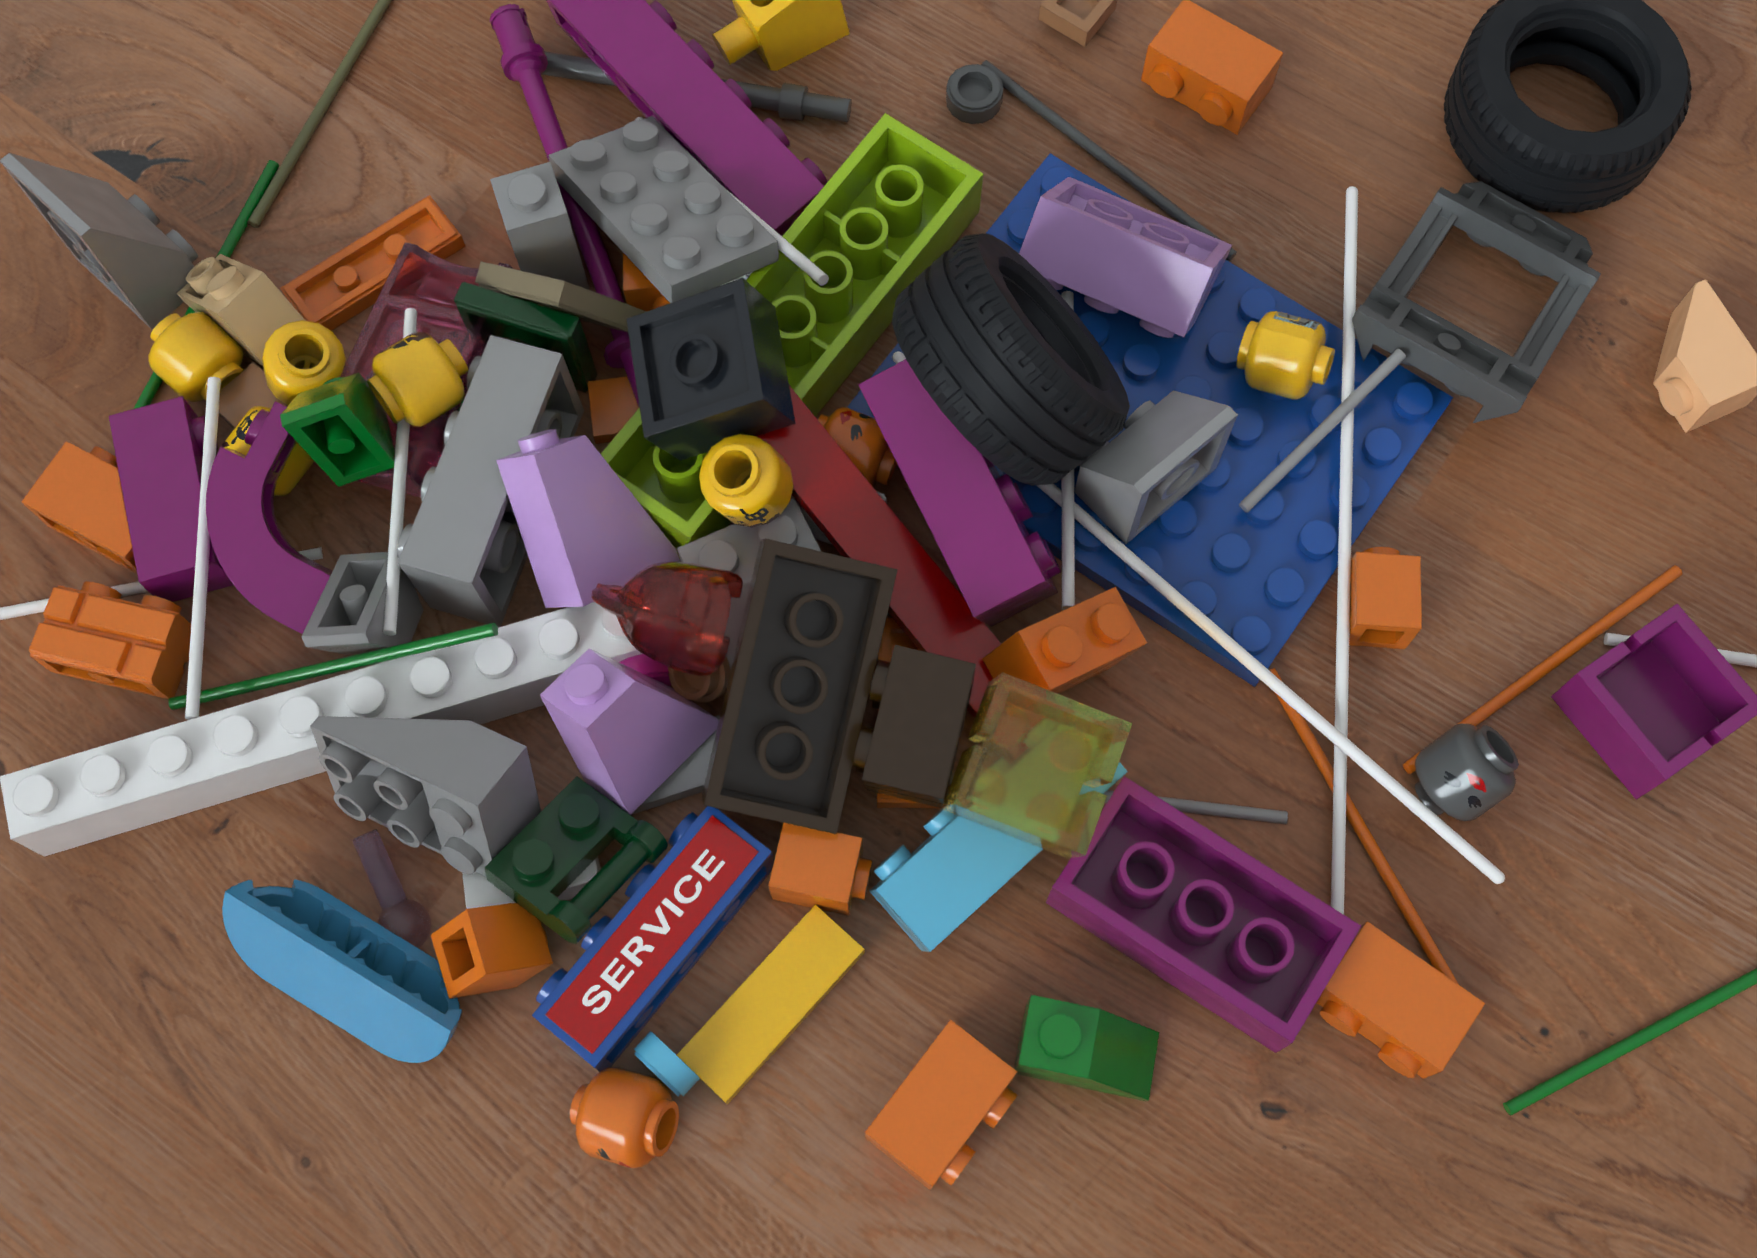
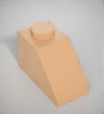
M1706 279L1695 283L1672 312L1653 382L1659 392L1662 406L1670 415L1675 416L1685 433L1747 406L1757 396V353Z

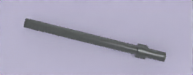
M545 51L548 65L542 75L616 86L590 58ZM735 81L749 97L752 108L778 111L780 118L803 121L805 116L842 122L849 121L852 106L851 99L809 93L808 87L803 85L783 83L782 88Z

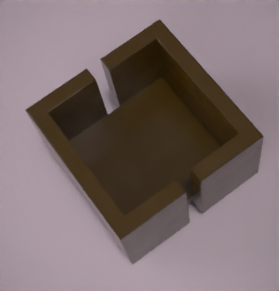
M899 645L894 646L891 662L878 660L869 699L873 700L872 708L879 709L874 728L862 726L853 761V766H856V772L863 773L862 781L868 791L944 808L974 683L975 663Z

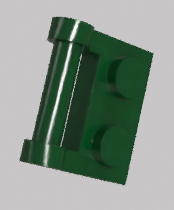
M576 776L485 866L487 880L563 939L572 944H577L591 929L589 920L645 861L654 863L667 849L668 844L661 832L652 824L644 820H636ZM614 839L623 845L570 901L558 898Z

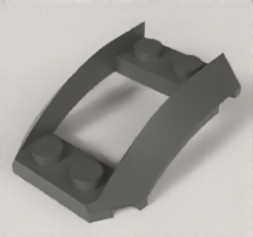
M1482 181L1465 183L1456 194L1440 187L1400 251L1352 318L1363 362L1375 345L1388 351L1390 354L1396 349H1400L1406 355V358L1401 362L1402 364L1420 369L1443 382L1453 393L1469 397L1483 405L1473 423L1517 413L1527 399V395L1539 378L1573 318L1601 275L1598 271L1588 267L1587 263L1593 252L1587 238ZM1453 226L1465 231L1468 237L1475 243L1485 247H1494L1518 260L1520 265L1530 273L1547 276L1558 282L1513 357L1408 299V296Z

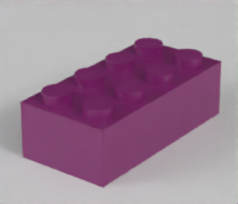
M905 359L858 384L973 617L992 627L1059 593L1052 577L1060 574L1061 570L1047 542L1041 538L1038 531L1029 535L1023 521L1033 517L1018 485L1016 482L1013 483L1008 474L1000 477L995 465L984 457L957 430L922 386L907 360Z
M1125 776L1052 886L1046 904L1274 1053L1293 1043L1361 928V925Z

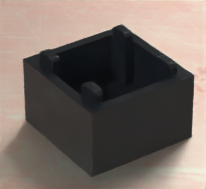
M742 278L626 319L644 438L681 461L706 453L713 445L725 437L737 434L759 436L796 424L776 308L745 279Z

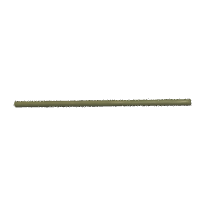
M378 0L247 221L250 226L254 228L260 226L392 0Z

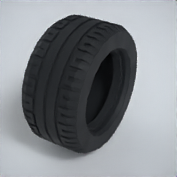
M1499 0L1483 14L1473 29L1449 80L1444 98L1446 131L1450 137L1451 145L1455 149V153L1466 169L1479 182L1482 181L1537 211L1577 213L1584 210L1598 209V207H1604L1611 202L1622 199L1623 196L1628 195L1635 187L1641 184L1674 138L1685 119L1691 99L1690 91L1692 86L1689 64L1675 33L1663 17L1642 0ZM1537 63L1564 66L1594 81L1611 98L1618 113V126L1597 132L1568 130L1537 116L1518 97L1510 80V73L1516 68Z
M984 233L964 236L951 249L935 260L931 266L918 275L897 296L892 317L893 329L897 342L920 383L957 430L984 457L1017 481L1031 486L1057 483L1123 430L1130 405L1124 386L1110 360L1078 315L1054 287L1025 258L1000 239Z

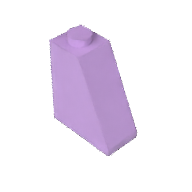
M556 429L541 431L517 440L521 451L496 460L545 608L586 606L680 562L676 548L586 435L559 439Z
M588 649L540 694L584 781L629 815L717 730L719 722L716 717L699 705L677 693L673 687L591 649Z

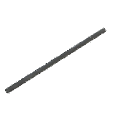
M985 60L981 64L998 74L1002 80L1003 88L1176 221L1221 240L989 61ZM1231 247L1226 259L1232 260L1237 251Z

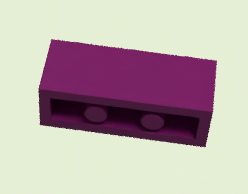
M181 396L109 415L138 581L152 596L164 598L171 602L192 597L194 591L205 415L198 417L184 397ZM211 541L207 592L233 586V583L227 577L217 559Z

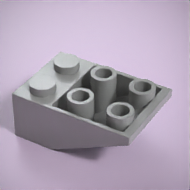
M318 716L310 725L321 754L319 761L327 771L335 792L333 796L334 801L344 813L358 821H365L368 818L387 827L398 840L410 847L417 848L423 845L441 854L451 866L462 873L471 875L476 871L486 876L485 866L541 812L527 746L471 720Z

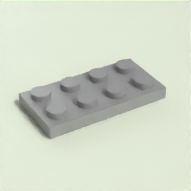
M652 116L629 122L624 127L595 138L578 141L571 147L548 155L557 182L670 303L713 289L779 261L778 241Z

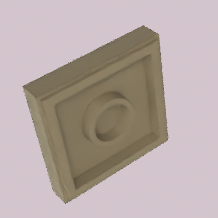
M482 261L480 262L475 280L479 287L579 317L580 321L627 333L626 319L647 312L566 281Z

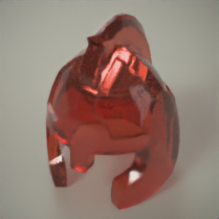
M661 562L652 564L636 573L623 586L598 583L596 588L592 590L591 598L600 607L616 615L623 633L639 652L675 670L697 676H708L717 671L727 655L730 638L724 635L730 614L731 597L740 598L743 580L738 574L726 569L687 562Z

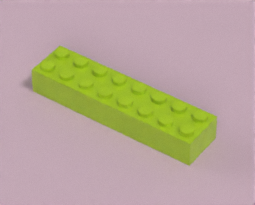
M886 113L782 236L829 277L828 282L820 286L779 250V261L753 271L746 279L752 287L775 306L789 385L815 417L892 322L897 296L918 275L953 246L980 211L983 173ZM639 407L601 453L602 457L676 550L678 547L728 527L731 523L730 520L708 504L701 492L699 472L702 460L708 452L680 461L644 438Z

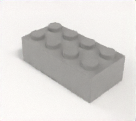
M490 335L483 355L476 356L469 367L467 374L468 391L460 411H453L448 418L444 431L445 447L437 467L432 466L423 479L421 487L422 504L413 524L406 525L400 535L397 546V557L399 558L397 563L430 608L485 624L496 623L497 627H501L528 554L496 460L521 451L517 440L534 433L556 429L559 439L574 437L584 409L561 353Z

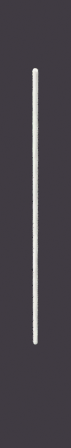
M1350 186L1346 190L1341 403L1354 391L1355 329L1352 318L1356 312L1358 189L1354 186ZM1354 409L1341 421L1334 727L1347 738ZM1334 744L1331 907L1344 915L1347 755Z
M900 351L895 352L892 356L896 364L906 359ZM1055 484L1036 485L1062 507V491ZM1074 502V519L1495 884L1504 882L1505 875L1502 871Z

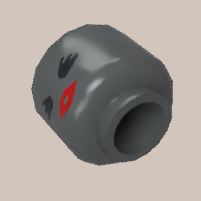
M1457 724L1422 749L1418 754L1415 767L1419 781L1415 784V790L1422 803L1436 815H1441L1445 812L1459 821H1472L1513 792L1516 784L1514 770L1519 766L1518 759L1508 742L1488 725L1478 728L1472 724Z

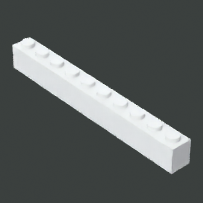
M643 584L607 595L583 607H566L499 627L497 636L385 661L0 776L10 839L45 857L325 772L326 770L319 761L321 754L310 727L318 716L471 720L477 724H484L543 706L545 704L540 694L588 649L594 650L617 662L632 656L651 652H661L668 655L647 585Z

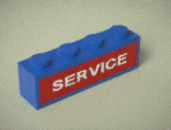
M707 806L699 816L692 812L679 823L668 841L672 846L671 850L656 867L649 863L636 874L625 892V895L630 899L613 919L606 915L596 922L581 943V948L585 950L583 955L568 972L563 968L556 971L546 981L536 997V1001L541 1005L532 1016L599 1072L606 1067H612L772 871L774 864L772 851L717 808Z

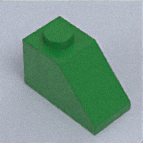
M360 373L334 378L325 382L322 386L299 393L280 414L282 427L338 487L394 468L395 450L387 414Z
M1031 995L1024 1010L1014 1069L1018 1075L1147 1102L1150 1097L1160 1032L1102 1009Z

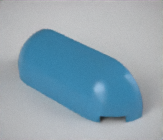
M294 879L292 888L279 886L253 888V881L247 880L225 891L222 915L227 935L241 959L262 979L392 1059L408 1063L426 1062L438 1056L450 1042L459 1023L462 1009H460L458 998L449 999L438 960L326 891L301 880Z

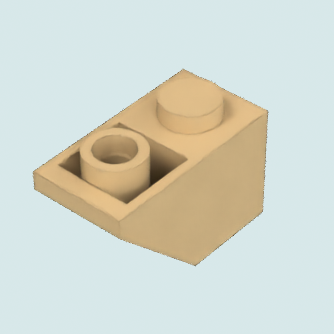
M219 254L216 258H206L195 265L186 276L188 283L176 293L195 312H203L210 316L242 347L244 356L263 365L262 357L265 343L273 332L289 322L305 320L264 272L222 254Z

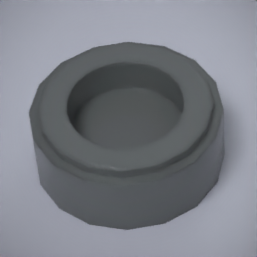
M979 64L965 65L956 69L949 77L946 86L947 108L958 120L970 124L984 123L992 119L1000 110L1003 99L1002 80L989 67Z

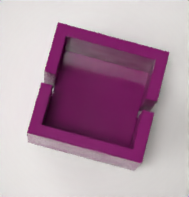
M1678 603L1632 634L1626 641H1622L1579 671L1551 696L1636 800L1672 777L1757 715V695Z

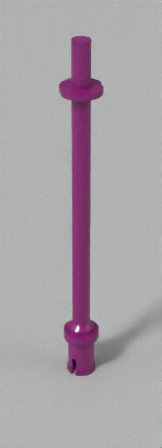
M507 4L497 8L489 19L503 52L500 60L501 66L509 80L520 82L549 161V154L568 148L541 76L548 65L547 56L544 49L534 41L525 10L523 8L520 9L519 5ZM558 183L596 293L626 303L597 224ZM610 328L614 340L605 347L604 358L606 364L613 368L625 369L639 407L629 333Z

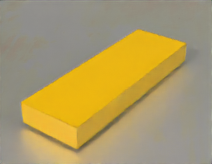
M815 904L681 1049L677 1056L728 1105L865 954V949Z

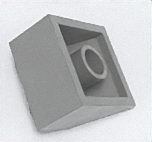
M1174 390L1156 405L1149 400L1139 406L1129 416L1124 424L1126 430L1110 443L1107 441L1104 446L1079 465L1080 470L1074 492L1127 544L1217 468L1238 414L1228 405Z

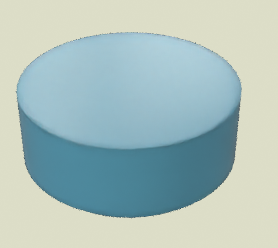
M651 1031L634 1048L636 1051L634 1055L678 1097L680 1095L684 1097L700 1079Z

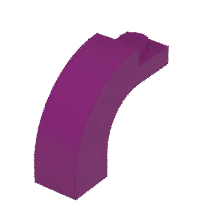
M275 401L270 412L261 409L250 424L244 440L245 443L251 445L246 456L233 449L220 446L208 479L206 517L211 543L217 559L236 589L261 612L303 634L332 574V570L296 551L284 538L276 522L273 506L276 483L297 442L282 427L280 414L287 406Z

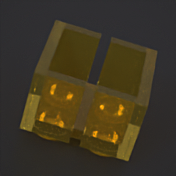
M1002 672L988 683L968 736V740L980 745L975 744L962 752L942 809L1066 858L1085 856L1107 795L1097 791L1081 795L1079 793L1082 785L1096 788L1112 782L1132 723Z

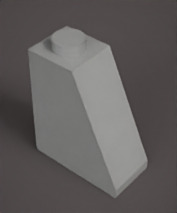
M551 162L490 179L520 271L566 281L589 289L568 213Z

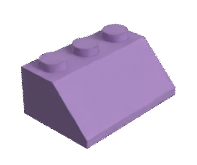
M1067 177L1040 196L1019 254L1055 290H1061L1063 286L1084 294V301L1097 310L1111 314L1118 313V310L1140 318L1139 324L1145 330L1158 336L1171 338L1174 334L1185 337L1194 325L1232 245L1081 181Z

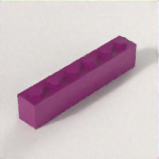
M546 0L556 23L646 118L652 116L723 187L781 236L785 234L828 182L825 175L812 160L805 158L800 162L788 149L790 142L787 136L772 119L766 118L762 122L749 109L752 107V103L737 82L731 78L723 82L712 70L714 68L713 61L697 41L691 39L686 43L675 32L677 29L676 23L658 1L655 0L649 5L645 0Z

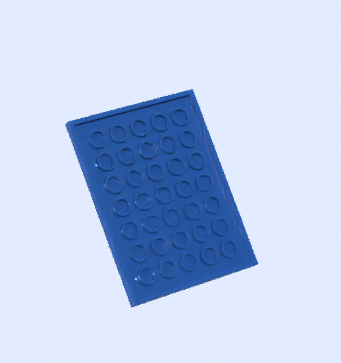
M1050 153L986 234L1000 239L1019 253L1040 196L1067 177L1081 181L1126 201L1128 200ZM1225 260L1194 325L1185 337L1174 334L1171 338L1155 335L1140 326V318L1118 310V313L1115 314L1097 310L1084 301V294L1063 286L1061 290L1056 291L1060 295L1064 291L1073 292L1074 312L1094 336L1124 386L1130 405L1126 420L1143 403L1150 400L1156 405L1173 390L1228 405L1238 414L1217 468L1127 544L1075 492L1074 502L1268 669L1338 567L1341 422L1248 513L1239 506V503L1341 404L1343 330ZM1270 311H1279L1321 323L1326 334L1325 346L1335 349L1334 360L1325 384L1321 385L1313 382L1309 392L1300 399H1289L1253 389L1246 382L1245 370L1237 368L1238 351L1247 325L1250 321L1259 322ZM1356 338L1354 390L1388 358L1372 349L1363 362ZM899 344L894 347L871 377L896 365L892 356L897 351L902 352ZM1398 365L1354 408L1351 547L1453 399L1449 394L1401 365ZM860 390L846 408L874 418ZM1123 427V430L1120 431L1108 442L1110 443L1113 439H1115L1119 434H1121L1126 429ZM1079 466L1074 469V491L1080 470ZM996 467L1000 477L1006 474ZM1011 477L1013 483L1016 482L1033 515V517L1023 521L1029 535L1038 531L1041 538L1047 542L1053 555L1062 561V507L1038 486H1031ZM1061 479L1054 484L1062 491ZM1074 519L1076 571L1105 590L1116 587L1125 603L1253 687L1257 686L1260 681L1258 677Z

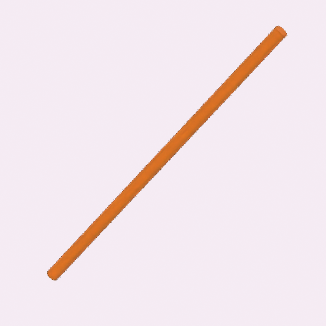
M1676 565L1669 568L1458 724L1479 725L1683 574L1682 570ZM1420 752L1402 764L1408 774L1416 771L1415 761Z
M1275 668L1269 670L1282 681ZM1275 693L1333 793L1334 769L1304 717ZM1346 792V817L1434 968L1459 984L1349 794Z

